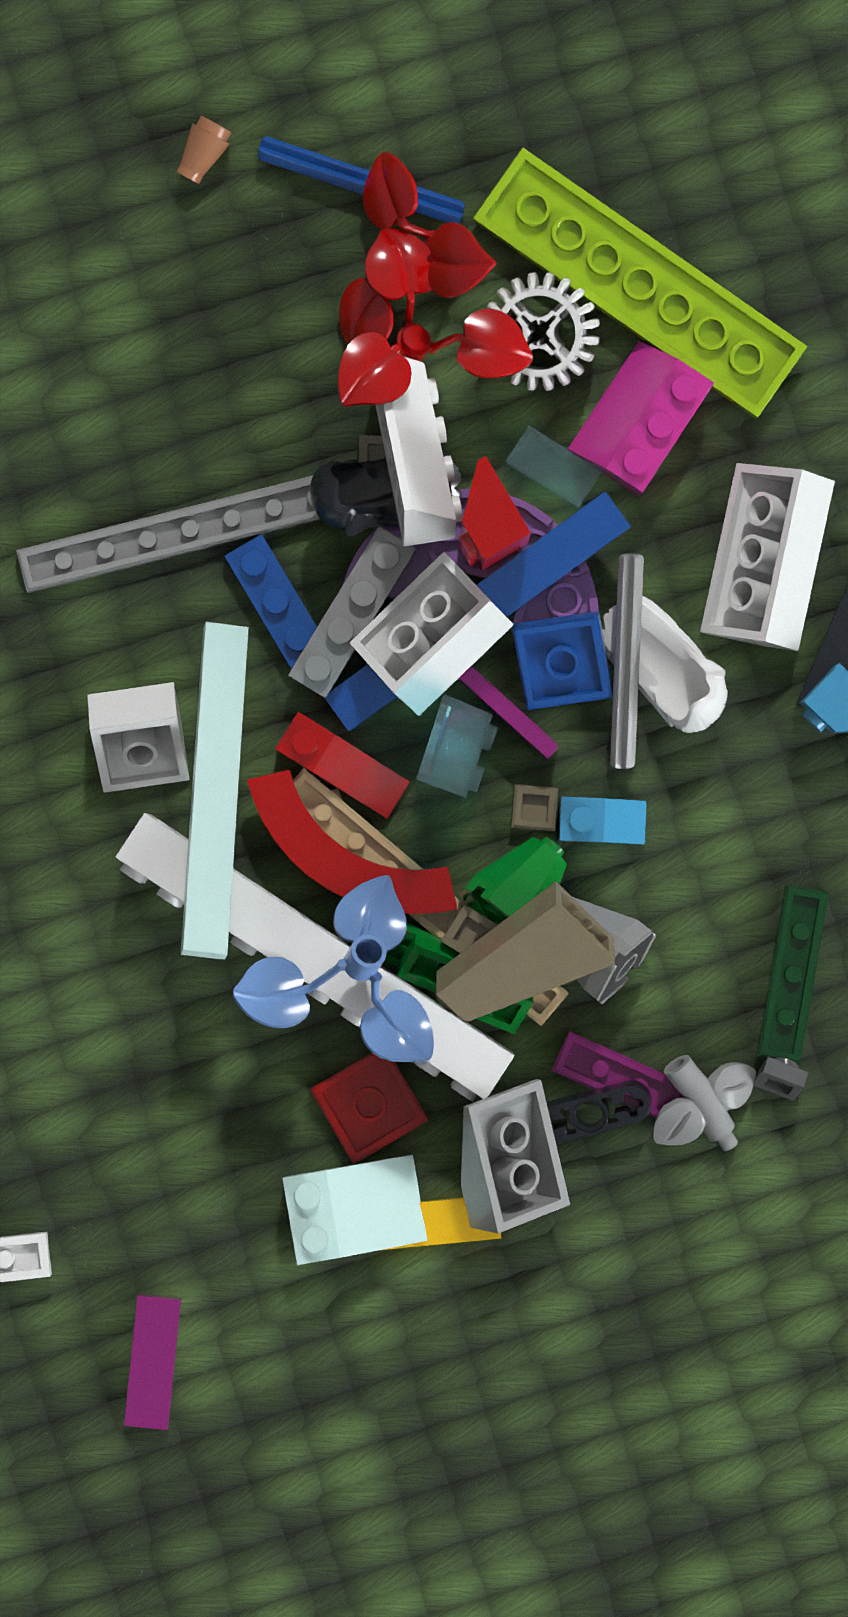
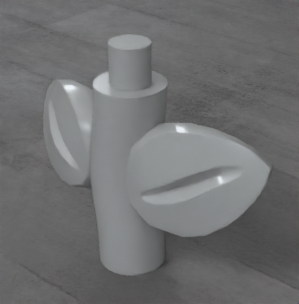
M683 1055L671 1061L665 1067L664 1074L683 1097L676 1098L665 1104L658 1112L653 1127L654 1141L657 1144L683 1145L697 1139L703 1131L710 1142L717 1141L723 1151L734 1148L738 1143V1140L732 1133L735 1124L727 1111L741 1107L750 1097L756 1077L754 1068L744 1063L730 1062L718 1067L707 1078L689 1055Z

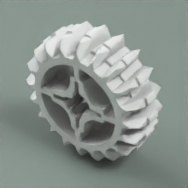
M535 272L528 274V288H525L523 282L517 277L511 280L512 288L515 292L514 295L505 288H500L497 291L498 296L505 303L503 306L497 302H490L487 306L488 309L499 310L509 316L513 312L517 316L516 320L522 326L523 335L527 343L533 338L532 335L536 331L532 325L533 321L537 320L538 325L556 316L546 332L550 338L549 342L545 343L544 338H542L538 342L531 343L529 348L531 351L537 348L544 349L551 356L555 355L561 363L550 367L529 365L524 370L514 374L511 379V383L514 385H518L524 375L528 376V390L536 389L539 378L543 379V386L546 391L552 390L554 388V375L557 376L563 386L569 384L570 376L566 369L569 368L574 374L580 376L584 372V368L577 359L581 358L584 361L591 362L594 358V354L584 349V345H597L599 343V337L587 335V329H593L600 325L599 320L590 319L586 321L584 317L585 313L595 308L594 304L590 302L580 307L576 301L583 297L585 291L579 288L571 296L568 295L566 291L571 283V280L568 278H564L558 288L553 287L555 280L553 273H546L543 285H539V279ZM539 295L553 298L560 303L547 315H540L531 308H527L521 300L526 297ZM568 313H570L575 326V340L571 351L564 346L565 343L560 338L558 331L560 323Z

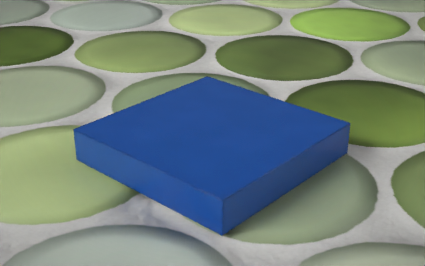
M599 611L514 623L512 631L527 710L613 698V688Z

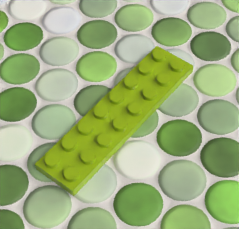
M525 148L521 149L473 218V222L546 273H553L555 279L559 282L564 278L570 279V290L574 292L582 288L585 291L583 299L589 303L592 302L596 308L652 347L681 360L713 381V390L755 419L759 417L808 347Z

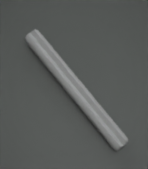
M632 553L620 555L618 562L610 756L611 766L618 769L632 768L635 764L644 558L642 555Z

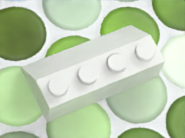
M406 358L412 371L411 383L402 397L391 403L375 405L403 547L454 539L456 535V522H461L463 519L459 495L451 496L449 482H455L451 456L443 457L441 443L447 442L443 417L435 418L433 404L439 403L435 378L427 379L423 362Z
M736 463L700 632L765 647L793 651L799 650L835 481L802 469Z

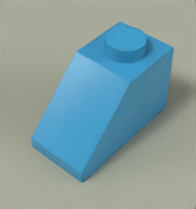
M840 663L834 665L799 703L806 710L802 717L820 733L825 728L830 733H848V671Z
M560 797L558 841L645 844L647 801Z

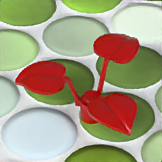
M382 152L377 156L368 174L363 191V205L369 220L380 229L393 228L398 223L401 229L425 238L424 243L429 247L431 253L427 256V261L431 263L428 270V282L436 294L441 297L450 298L459 296L472 289L493 269L496 261L482 249L473 234L462 224L448 222L442 224L435 231L425 230L409 223L405 217L412 215L418 206V192L415 181L406 166L394 154ZM358 278L351 282L345 289L340 301L339 324L347 346L355 337L363 333L376 332L387 340L392 332L394 324L392 306L388 299L381 297L371 289L366 278Z
M386 228L381 230L367 254L364 268L365 277L371 289L383 298L396 300L406 295L407 303L405 317L402 322L403 327L398 332L391 347L386 338L376 332L363 333L355 337L348 344L342 355L338 370L339 399L343 407L391 403L402 397L411 383L412 371L406 358L422 362L427 353L435 354L437 350L455 342L461 343L456 354L458 364L466 372L481 378H500L516 374L532 363L533 354L518 324L506 313L495 309H482L470 314L464 322L463 334L455 333L437 342H431L429 332L421 325L413 324L412 321L415 305L414 293L423 294L432 290L428 282V270L431 263L427 261V256L431 254L430 249L423 241L409 232L395 228Z

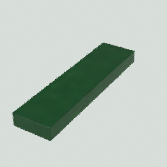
M785 885L756 1053L758 1057H771L773 1059L781 1057L792 1060L795 1063L800 1064L829 892Z

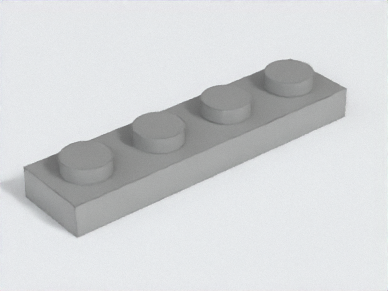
M378 527L288 676L326 698L355 651L350 642L376 617L417 549L413 546L403 547V542L400 538L382 527Z

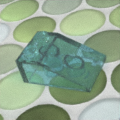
M443 695L416 783L465 799L468 790L477 793L485 769L477 766V762L482 749L491 750L498 726L490 724L493 715L455 698Z

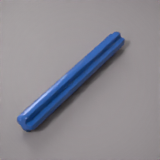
M268 136L263 137L257 152L260 161L362 195L370 170ZM416 186L418 206L415 212L447 223L461 222L465 210V203L463 201Z

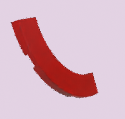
M290 769L247 779L254 804L275 842L295 865L326 889L344 897L355 887L366 881L389 875L404 913H438L458 909L448 866L412 870L388 867L366 860L344 848L321 829L303 804L294 785Z

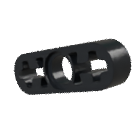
M628 1080L547 1101L550 1120L553 1121L564 1118V1108H570L569 1119L573 1128L568 1129V1120L555 1124L553 1133L556 1144L639 1123L649 1114L652 1098L649 1089L643 1083ZM626 1093H632L634 1099L642 1098L643 1101L639 1102L637 1111L631 1112L630 1107L624 1105L615 1108V1118H609L610 1107L606 1097L612 1098L611 1106L624 1102ZM586 1102L595 1103L600 1107L602 1117L596 1123H585L577 1115L578 1107Z

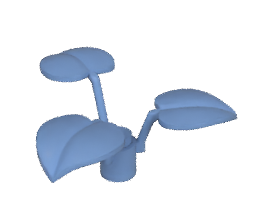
M389 875L371 879L355 887L343 897L336 907L333 916L335 931L342 940L352 942V945L344 958L340 959L335 966L310 984L303 986V974L297 965L282 957H267L254 963L232 991L237 1005L253 1020L268 1027L288 1028L299 1024L308 1016L310 1004L305 994L313 992L339 972L345 971L354 980L371 981V1001L375 1007L367 1010L362 1016L360 1032L364 1044L373 1054L394 1062H426L431 1059L433 1054V1031L428 1015L421 1003L411 994L402 990L390 992L383 1001L379 995V982L382 979V975L378 972V969L386 958V952L397 947L403 940L407 927L404 910L397 898Z

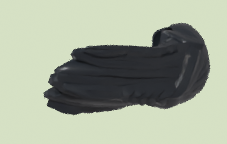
M442 452L443 457L449 456L447 452ZM386 458L358 462L357 459L345 462L331 461L320 466L315 471L309 488L311 501L318 517L329 527L345 531L350 538L361 533L366 528L399 525ZM453 464L455 482H449L451 496L459 495V498H461L462 493L454 489L462 481L461 473H458L459 467Z

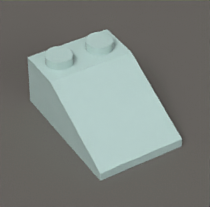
M413 1154L283 1177L297 1265L427 1241L425 1224L419 1204L421 1200Z

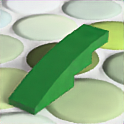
M406 922L407 927L403 940L397 947L386 952L384 962L397 966V977L436 992L437 971L460 953L441 942L442 939ZM533 997L476 1019L515 1034L533 1004Z

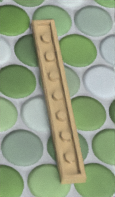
M305 768L293 780L297 792L310 815L323 831L344 848L380 865L401 869H422ZM455 897L458 908L456 910L409 915L434 936L442 939L464 903ZM561 986L532 996L533 1004L527 1015L542 1026L569 993Z

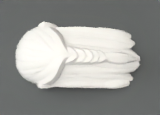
M642 596L638 689L670 727L675 726L686 733L703 731L720 717L725 708L728 693L724 680L725 670L713 661L707 660L697 645L678 627L676 622L652 600ZM616 605L610 608L609 613L603 616L605 629H602L607 658L613 665L615 659Z

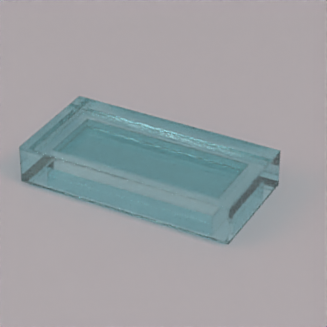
M529 425L505 464L577 509L580 508L602 473L595 466Z

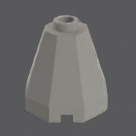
M572 897L614 938L615 962L609 967L577 979L589 995L603 1004L627 982L629 978L625 974L630 968L634 967L637 969L642 963L656 935L634 918Z

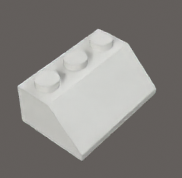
M443 552L373 619L350 644L393 693L420 716L514 624L459 566Z

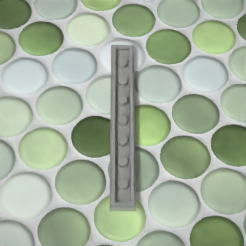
M313 476L16 550L26 591L31 593L321 520L316 514L311 501L309 488Z

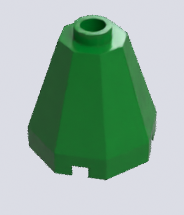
M532 837L475 874L459 895L464 901L471 895L475 901L470 908L499 925L554 882L560 885L567 863L562 858L564 851L558 844L547 837H543L542 840Z

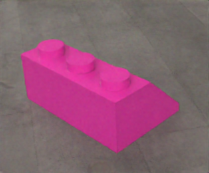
M638 341L569 446L568 451L640 497L712 388L714 382L681 360Z

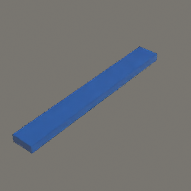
M605 491L482 580L477 586L508 617L631 528V525ZM367 664L331 690L325 699L346 729L351 731L398 696L393 693L370 665Z

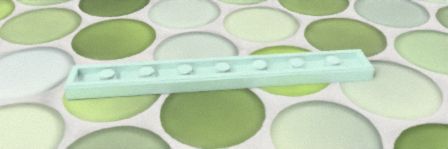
M205 622L203 627L181 955L225 960L228 952L249 627Z

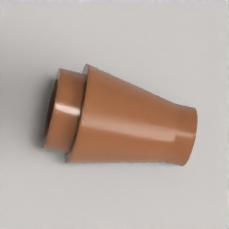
M201 115L197 124L192 123L182 160L176 172L200 184L203 176L230 145L227 140L232 132Z

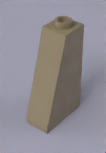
M554 882L437 971V1000L446 1011L450 1013L455 1012L466 1023L609 967L615 962L614 938L557 882Z

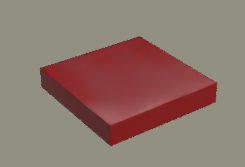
M372 1052L310 1088L353 1164L429 1121L397 1064L394 1061L382 1059Z

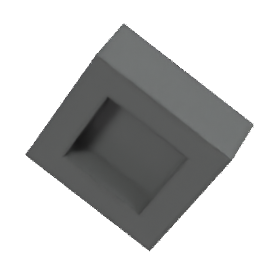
M767 1057L758 1070L753 1086L794 1101L803 1090L809 1072L799 1069V1066L792 1060L781 1057L774 1059Z

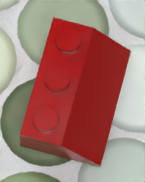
M486 456L477 462L462 519L461 535H459L458 546L468 564L472 566L478 563L482 571L528 545L531 535L530 530Z

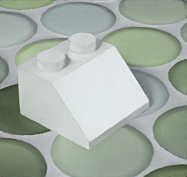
M174 682L88 695L90 733L104 793L189 780L181 716Z

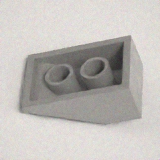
M540 1079L532 1080L464 1106L461 1189L471 1228L501 1233L570 1205Z

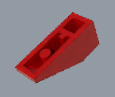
M300 712L296 714L275 748L278 752L385 818L389 817L410 783Z

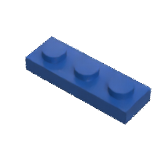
M260 534L225 555V558L292 669L317 626L263 535Z

